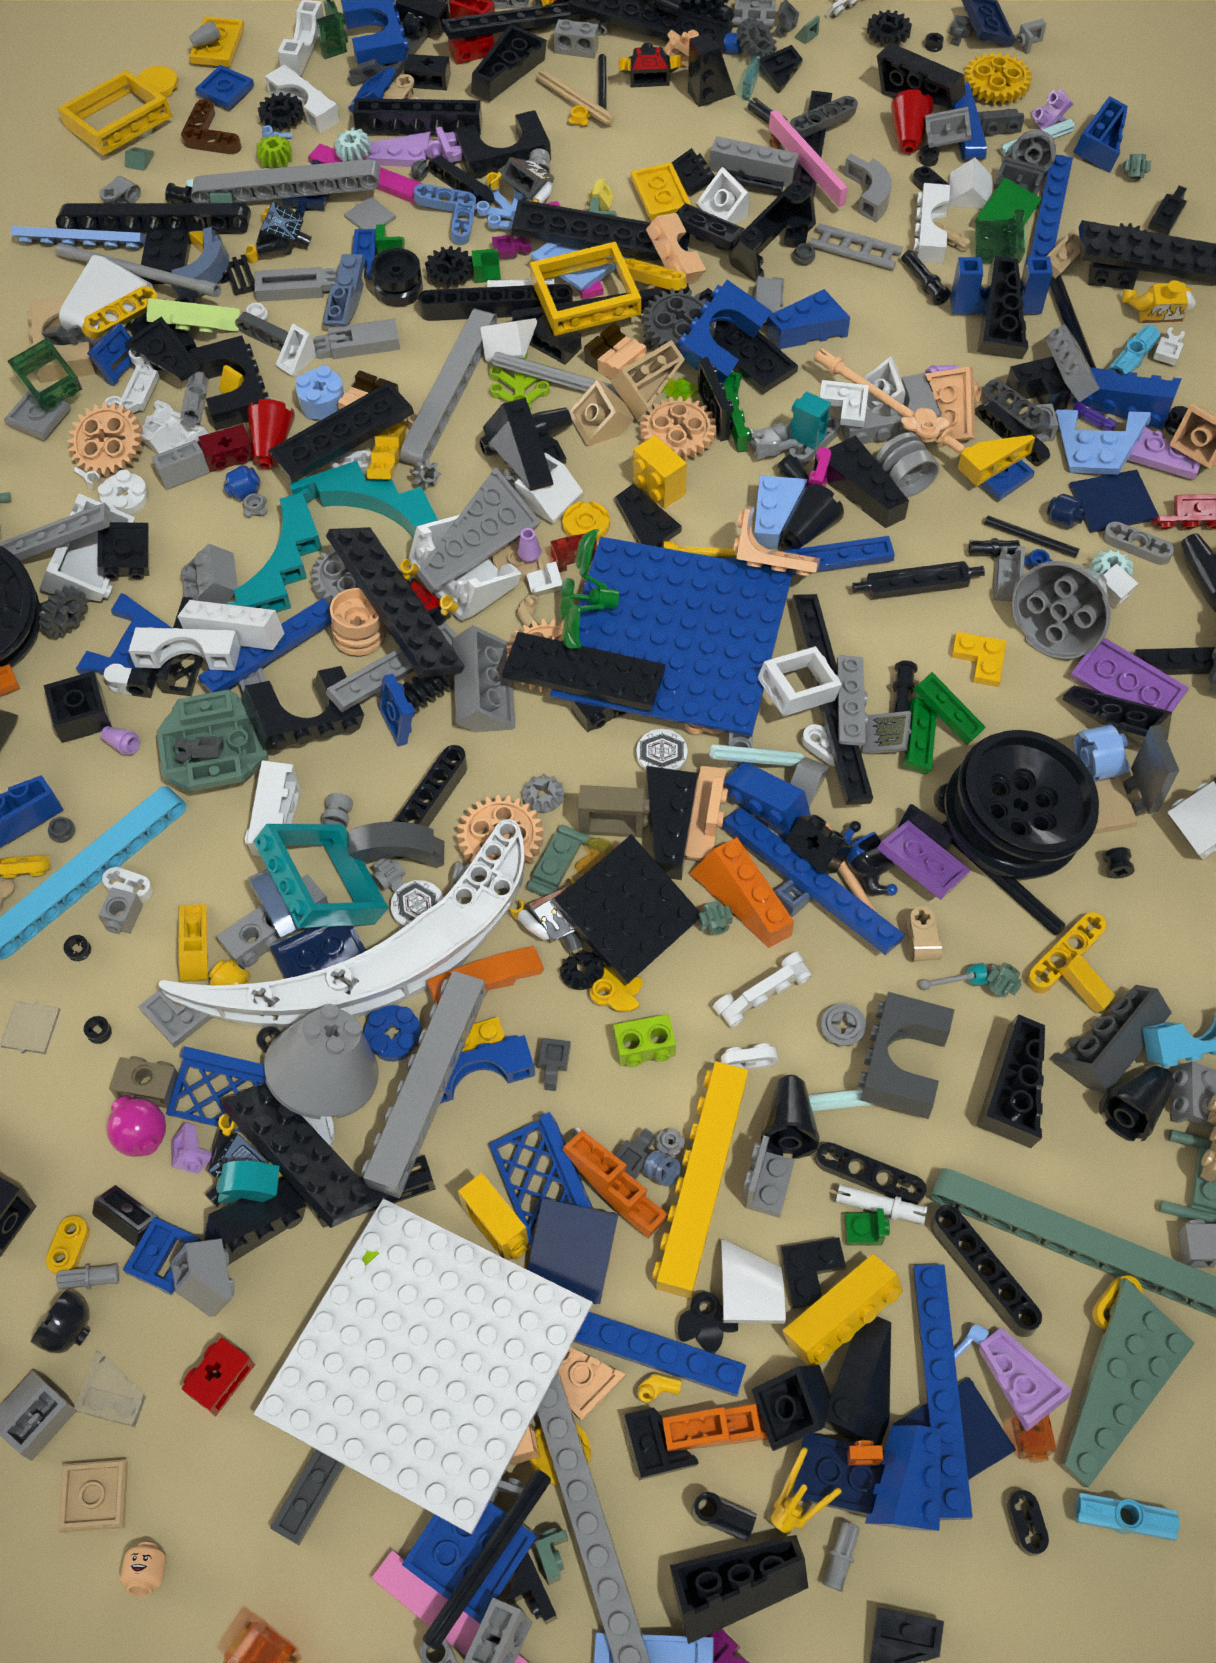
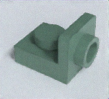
M558 1528L541 1533L539 1535L541 1540L535 1541L548 1585L560 1581L559 1571L564 1570L559 1551L552 1552L551 1550L552 1547L568 1541L566 1530L559 1532Z

